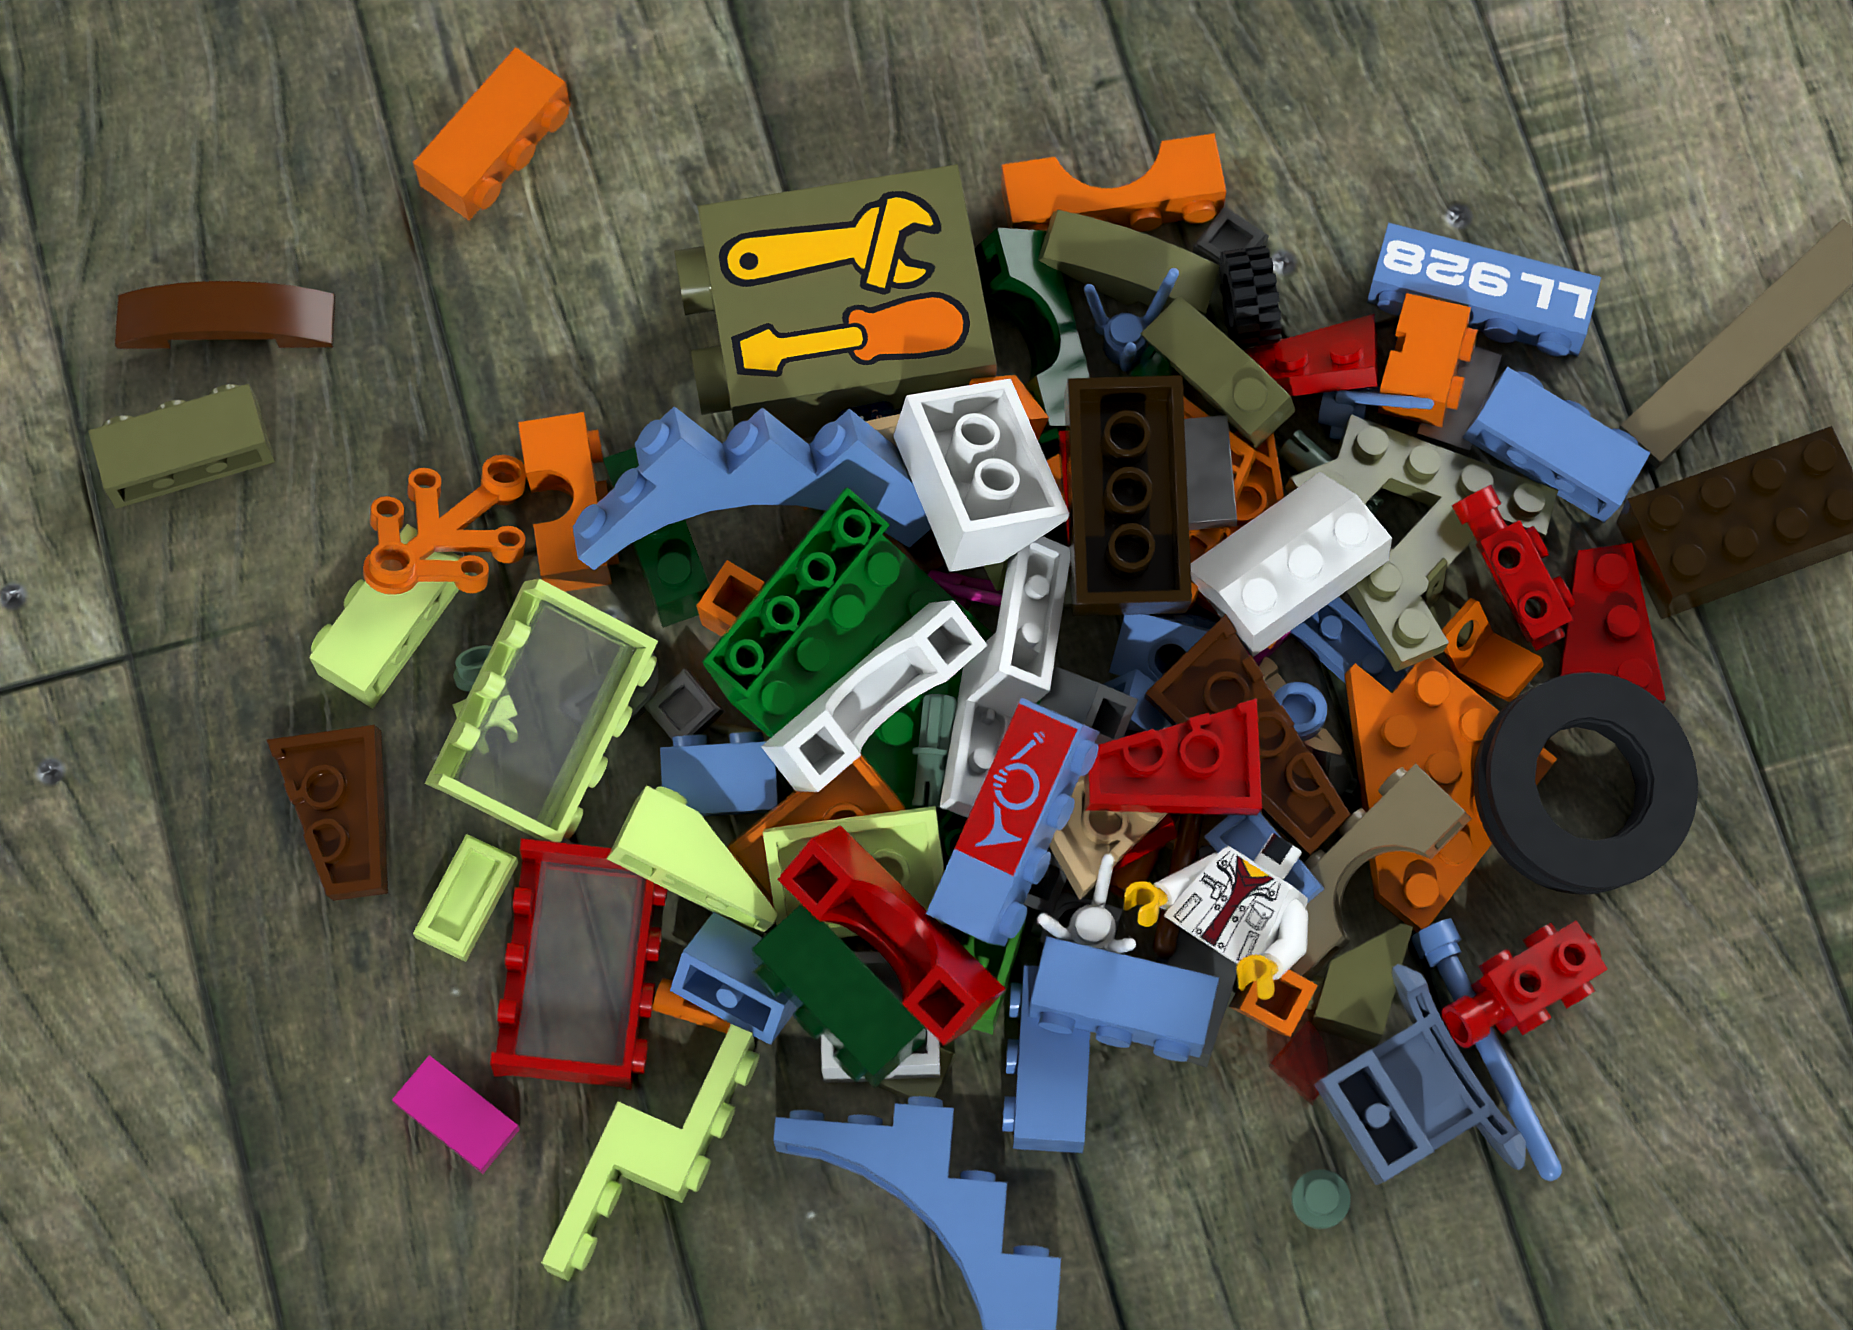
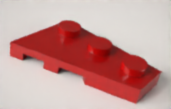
M1375 313L1285 338L1278 343L1243 350L1290 396L1378 386Z

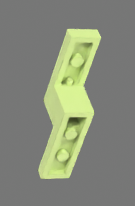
M733 1024L730 1025L682 1129L621 1102H617L543 1258L542 1264L547 1272L569 1281L575 1268L581 1271L586 1268L597 1243V1238L591 1236L600 1215L610 1216L621 1194L622 1184L616 1182L619 1175L683 1203L689 1189L695 1192L699 1190L711 1163V1159L704 1157L713 1136L720 1139L723 1138L733 1118L735 1106L730 1105L729 1102L737 1084L747 1086L758 1064L760 1054L753 1051L755 1048L753 1033Z

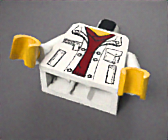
M1274 833L1271 834L1254 861L1232 847L1227 846L1219 853H1213L1154 884L1139 881L1130 884L1126 888L1124 910H1130L1136 905H1144L1138 911V923L1144 927L1152 926L1157 921L1159 907L1167 910L1164 915L1166 918L1237 964L1238 988L1240 990H1244L1250 982L1257 981V994L1261 999L1272 997L1274 993V980L1283 976L1307 951L1308 912L1305 909L1307 897L1284 881L1302 851Z

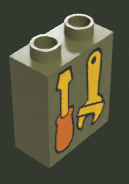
M958 164L699 205L698 213L703 246L674 250L685 315L714 311L720 345L691 350L701 415L731 411L735 427L742 421H748L761 408H764L800 438L816 436L824 425L829 422H835L848 409L854 412L855 407H869L872 420L876 419V413L881 415L882 418L901 414L906 395L967 386L971 378L996 376V358ZM867 408L856 410V414L860 412V415L867 414L868 418L864 421L870 420V413Z

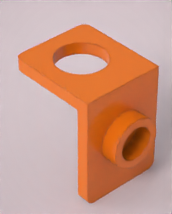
M1470 598L1442 629V632L1449 641L1444 653L1454 674L1505 701H1513L1544 666L1543 660L1539 655L1494 633L1480 602L1473 598ZM1473 620L1471 637L1462 647L1458 648L1457 637L1461 628L1467 622Z

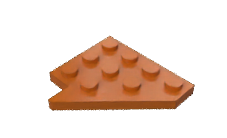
M1434 657L1412 665L1392 692L1354 663L1345 672V682L1358 779L1361 787L1362 809L1368 812L1383 797L1378 791L1390 775L1401 767L1408 772L1416 763L1472 818L1432 859L1404 851L1383 853L1369 859L1374 898L1406 925L1412 926L1413 930L1417 933L1433 922L1492 845L1480 820L1475 802L1474 768L1483 736L1500 711ZM1544 747L1537 758L1536 786L1557 760Z

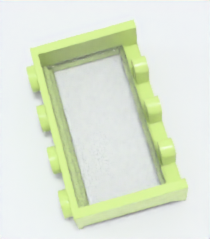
M541 579L524 581L425 784L443 791L538 840L561 843L563 837L569 839L576 831L582 819L583 809L578 806L587 787L594 788L605 772L608 758L604 757L603 754L612 736L619 737L630 720L633 709L628 706V703L636 686H644L655 668L657 657L653 656L652 653L658 641Z

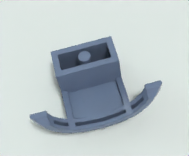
M1397 964L1391 971L1393 981L1413 1025L1315 1083L1314 1086L1375 1185L1389 1180L1475 1125L1501 1158L1513 1169L1520 1170L1524 1167L1525 1139L1520 1131L1500 1112L1465 1061L1435 1007L1428 984L1423 975L1408 967Z

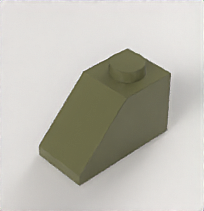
M1400 924L1331 960L1324 977L1313 975L1311 982L1318 986L1306 1007L1307 1009L1314 1010L1310 1028L1368 1046H1378L1384 1033L1396 990L1391 971L1397 964L1403 965L1413 927Z

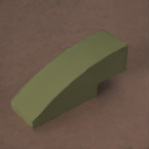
M1056 210L1052 213L1038 258L1040 262L1085 285L1092 284L1095 290L1127 306L1138 301L1150 306L1168 271L1171 268H1176L1179 271V276L1160 311L1161 313L1180 295L1202 315L1206 314L1220 267L1188 250L1124 226L1062 210Z

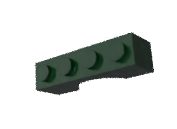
M996 228L974 248L984 302L1005 314L1022 333L1031 356V374L1028 383L1024 386L1049 416L1038 442L1042 450H1059L1058 433L1059 431H1065L1064 392L1068 378H1090L1086 356L1082 350L1074 320L1073 308L1068 298L1062 272L1038 260L1047 231Z

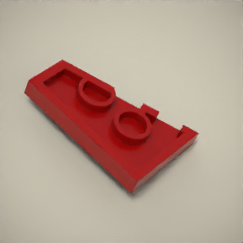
M1633 543L1578 550L1574 558L1570 593L1575 601V606L1568 609L1573 620L1566 625V636L1559 667L1560 676L1582 672L1613 675L1640 686L1664 704L1666 696Z
M1257 698L1239 703L1235 708L1212 715L1208 712L1191 717L1187 722L1157 731L1150 729L1099 744L1096 760L1090 771L1084 776L1085 811L1257 816L1262 809Z

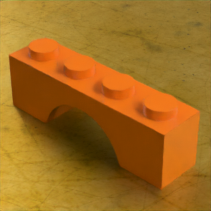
M1215 133L1161 141L1158 156L1147 173L1130 184L1116 188L1093 187L1078 181L1065 171L1056 157L1002 164L1001 190L1008 228L1047 231L1052 213L1056 210L1092 217L1131 228L1138 232L1156 229L1163 223L1183 220L1189 224H1199L1217 216L1224 208L1226 187Z

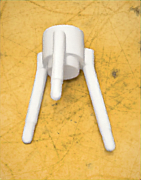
M1106 854L1102 858L1092 904L1079 908L1072 915L1069 927L1065 928L1047 914H1040L1038 916V923L1060 940L1118 954L1133 950L1136 946L1135 940L1131 938L1114 939L1116 931L1115 920L1112 914L1104 908L1114 858L1110 854Z

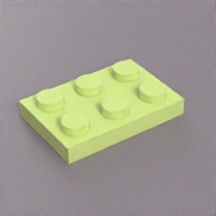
M936 806L766 828L763 831L773 905L778 913L776 925L782 922L801 904L777 879L811 838L840 825L926 910L929 908L945 871ZM936 919L940 924H946V923H944V922H942V921ZM823 921L839 938L858 936L845 927Z

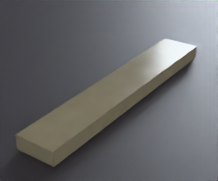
M1842 219L1620 425V430L1632 435L1637 440L1638 446L1650 452L1647 460L1656 469L1853 287V227Z

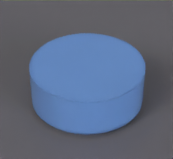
M1291 682L1279 688L1274 696L1280 706L1283 705L1294 723L1293 727L1301 740L1306 741L1316 736L1322 729L1327 715V704L1322 693L1313 685L1305 682Z

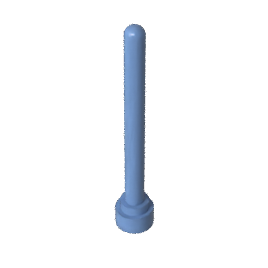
M1451 918L1432 924L1410 937L1419 958H1426L1430 967L1437 966L1453 1001L1462 996L1472 998L1476 995L1457 957L1461 953L1457 943L1462 939ZM1491 1027L1489 1035L1475 1043L1517 1130L1520 1131L1526 1141V1148L1540 1176L1544 1180L1554 1181L1560 1177L1562 1166L1493 1027Z

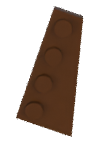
M1225 614L1145 693L1144 698L1173 726L1187 722L1191 717L1208 712L1212 715L1235 708L1239 703L1257 698L1262 809L1260 812L1309 858L1351 814L1313 753L1308 751L1293 727L1294 723L1287 711L1276 700L1263 679L1262 671L1252 655H1248L1236 635V629Z

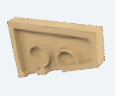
M1080 775L1071 795L1075 803L1070 819L1063 829H1056L1049 845L1079 900L1096 885L1104 855L1110 854L1113 856L1114 867L1168 814L1085 811L1084 776Z

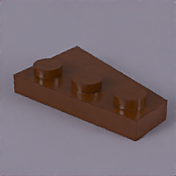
M375 725L266 739L272 756L277 760L285 780L283 785L288 798L295 806L305 832L303 836L326 896L336 901L388 894L381 730Z

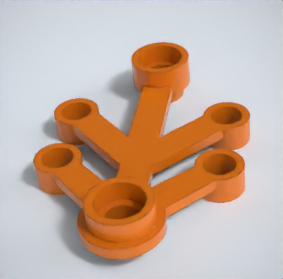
M496 455L487 459L482 467L481 486L440 518L438 499L441 494V476L430 468H418L412 471L408 477L407 495L415 503L417 536L407 544L401 543L399 530L403 527L405 509L400 500L389 496L374 500L371 504L370 525L377 531L378 545L373 548L364 561L363 576L366 583L378 592L392 595L402 594L411 590L417 582H454L459 590L466 593H478L484 590L488 583L489 565L483 558L476 555H467L461 557L458 561L425 559L434 552H491L492 556L502 563L511 564L520 561L524 556L526 536L519 528L502 526L496 530L463 529L493 505L512 504L523 494L526 482L524 464L519 459L509 455ZM419 485H427L430 488H422ZM381 514H391V515H393V516H392V517H385V516H382ZM503 543H511L515 546H505ZM473 572V573H476V574H478V575H477V576H469V575H467V574H465V573Z

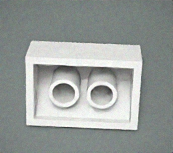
M1011 378L906 395L893 437L949 572L1002 563L1068 519L1070 513Z
M1319 472L1191 563V581L1198 586L1199 591L1221 618L1225 614L1236 629V635L1249 654L1254 657L1389 561L1392 537L1357 494Z

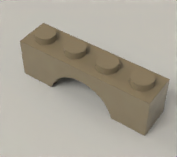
M1416 763L1408 772L1401 767L1386 779L1378 791L1383 797L1368 812H1365L1362 808L1354 812L1338 830L1342 838L1327 853L1320 849L1304 862L1305 866L1325 888L1305 908L1308 912L1307 951L1291 967L1298 975L1309 981L1312 980L1313 975H1317L1350 942L1342 919V898L1348 881L1362 864L1377 855L1395 851L1411 852L1432 859L1472 819Z

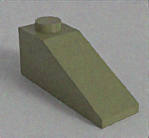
M1180 295L1140 333L1221 416H1228V422L1255 449L1296 411L1291 396L1246 352Z

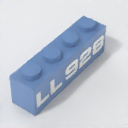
M1388 223L1367 303L1378 305L1386 313L1400 315L1406 293L1468 306L1471 307L1468 328L1484 332L1485 336L1491 340L1502 343L1519 341L1537 346L1541 352L1548 355L1566 356L1569 354L1578 357L1587 335L1601 277Z

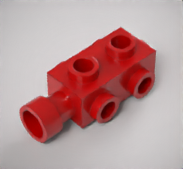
M1489 485L1451 506L1461 525L1468 524L1477 541L1475 545L1485 562L1486 568L1495 580L1512 612L1514 620L1518 623L1527 642H1531L1535 651H1538L1566 636L1561 626L1573 620L1568 609L1575 606V601L1561 576L1552 579L1541 560L1549 556L1535 527L1532 526L1525 530L1521 520L1507 526L1497 508L1501 505V502L1492 485ZM1500 550H1505L1511 554L1513 565L1510 569L1503 567L1499 563L1498 554ZM1528 599L1534 600L1539 606V614L1536 619L1528 616L1525 611V603Z
M1577 920L1559 931L1556 930L1551 922L1523 939L1522 941L1527 950L1513 957L1507 948L1482 963L1478 968L1484 976L1471 985L1476 995L1472 998L1462 996L1442 1009V1020L1452 1039L1460 1046L1469 1048L1487 1037L1490 1033V1028L1494 1025L1497 1026L1502 1035L1517 1027L1523 1036L1552 1018L1546 1008L1561 1000L1565 1008L1568 1009L1594 993L1596 990L1590 981L1608 970V968L1601 959L1600 948L1593 937L1583 931Z

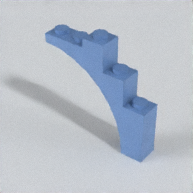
M675 406L660 420L651 421L640 433L638 440L635 442L639 466L636 469L627 470L619 478L615 488L597 504L586 507L572 526L577 557L593 570L597 569L627 545L666 525L709 511L749 505H798L826 511L844 488L847 487L890 524L885 533L910 548L931 529L898 447L851 409H848L835 422H829L824 425L815 436V439L808 444L764 408H761L748 421L738 423L731 430L726 441L721 443Z
M926 1096L909 1097L908 1104L895 1103L893 1126H882L883 1119L871 1115L848 1116L847 1123L824 1121L825 1115L823 1113L810 1110L790 1111L789 1118L776 1117L774 1130L776 1152L821 1159L864 1176L900 1199L937 1235L962 1272L979 1311L983 1330H1056L1061 1258L1049 1257V1249L1038 1246H1015L1013 1254L1002 1253L1007 1183L995 1182L996 1175L993 1173L976 1170L962 1171L960 1179L949 1178L954 1108L942 1107L943 1101L938 1098Z

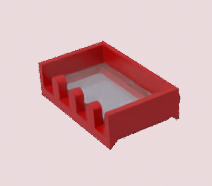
M521 838L520 854L522 867L519 887H515L513 897L515 917L511 943H507L505 955L507 975L504 997L500 999L498 1006L497 1022L499 1034L496 1052H491L490 1059L494 1077L520 1076L623 1087L626 1090H632L634 1073L645 1074L648 1040L638 1039L641 1017H652L655 983L645 981L648 961H659L662 927H653L655 905H666L668 889L608 860L607 858L612 848Z

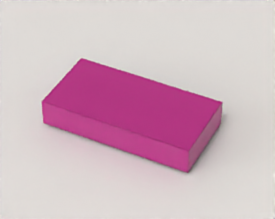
M430 1055L392 1099L396 1106L482 1174L485 1173L520 1130L514 1121Z

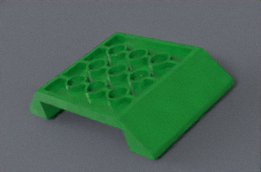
M848 487L844 488L701 661L729 702L770 738L928 603L954 600L985 642L993 635L989 629L882 535L890 524ZM963 667L946 682L925 691L901 707L869 736L861 748V753L907 809L921 808L912 806L918 758L917 755L912 754L913 748L919 747L923 699L929 694H943L952 696L958 701ZM937 809L946 869L968 818L946 809Z

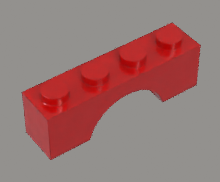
M841 825L811 838L777 879L818 921L831 922L845 927L872 945L886 959L899 978L903 989L902 1004L943 1045L969 1031L1006 990L934 917L927 915V910Z

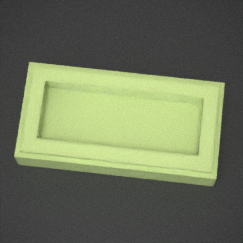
M466 834L413 932L415 938L466 962L519 863L517 857Z

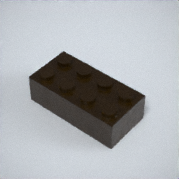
M1182 375L1068 378L1064 392L1068 511L1070 513L1069 542L1072 616L1186 613L1192 602Z
M1832 426L1627 499L1616 523L1625 543H1633L1638 571L1660 619L1662 620L1853 551V469Z

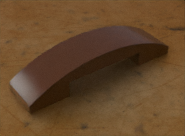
M247 281L184 282L133 290L118 295L115 346L117 349H171L172 340L275 339L279 348H333L334 293L299 286Z

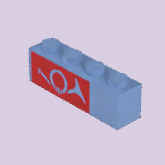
M1024 698L1020 699L926 912L927 915L991 944L1005 946L1008 938H1014L1018 934L1026 918L1027 907L1023 904L1032 884H1037L1041 881L1048 869L1051 854L1047 850L1056 829L1061 830L1064 828L1073 812L1075 801L1071 795L1080 775L1085 776L1090 771L1096 760L1098 744L1095 741L1099 731Z

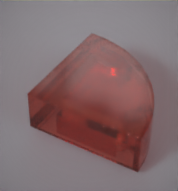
M1307 1021L1274 1057L1268 1067L1311 1105L1314 1104L1320 1095L1314 1084L1327 1076L1328 1056L1319 1032Z

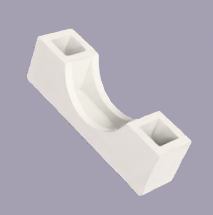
M954 600L928 603L761 747L795 791L819 792L861 755L863 744L884 721L920 694L946 682L988 645Z

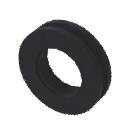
M1582 672L1548 680L1518 696L1498 713L1489 725L1478 749L1474 768V795L1478 814L1486 834L1499 854L1515 870L1545 888L1568 894L1588 895L1611 891L1649 876L1666 864L1682 845L1693 822L1698 798V775L1693 752L1684 731L1672 713L1657 698L1628 680L1603 673ZM1577 727L1596 731L1615 743L1629 762L1635 783L1633 811L1624 827L1610 838L1595 841L1575 837L1557 826L1541 805L1535 783L1537 758L1547 740L1561 730Z

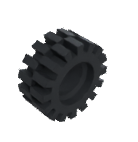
M1266 245L1222 251L1220 253L1221 256H1219L1220 292L1223 296L1222 307L1226 315L1225 323L1226 328L1229 329V338L1240 348L1280 342L1281 324L1279 320H1281V311L1278 305L1280 299L1279 292L1276 289V274L1273 273V261L1270 258L1268 248H1266Z

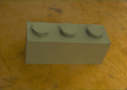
M249 383L241 386L236 384L222 385L213 389L207 396L187 402L184 400H171L162 403L153 412L136 417L128 415L116 416L105 421L101 427L88 430L103 488L116 509L275 462L261 410Z

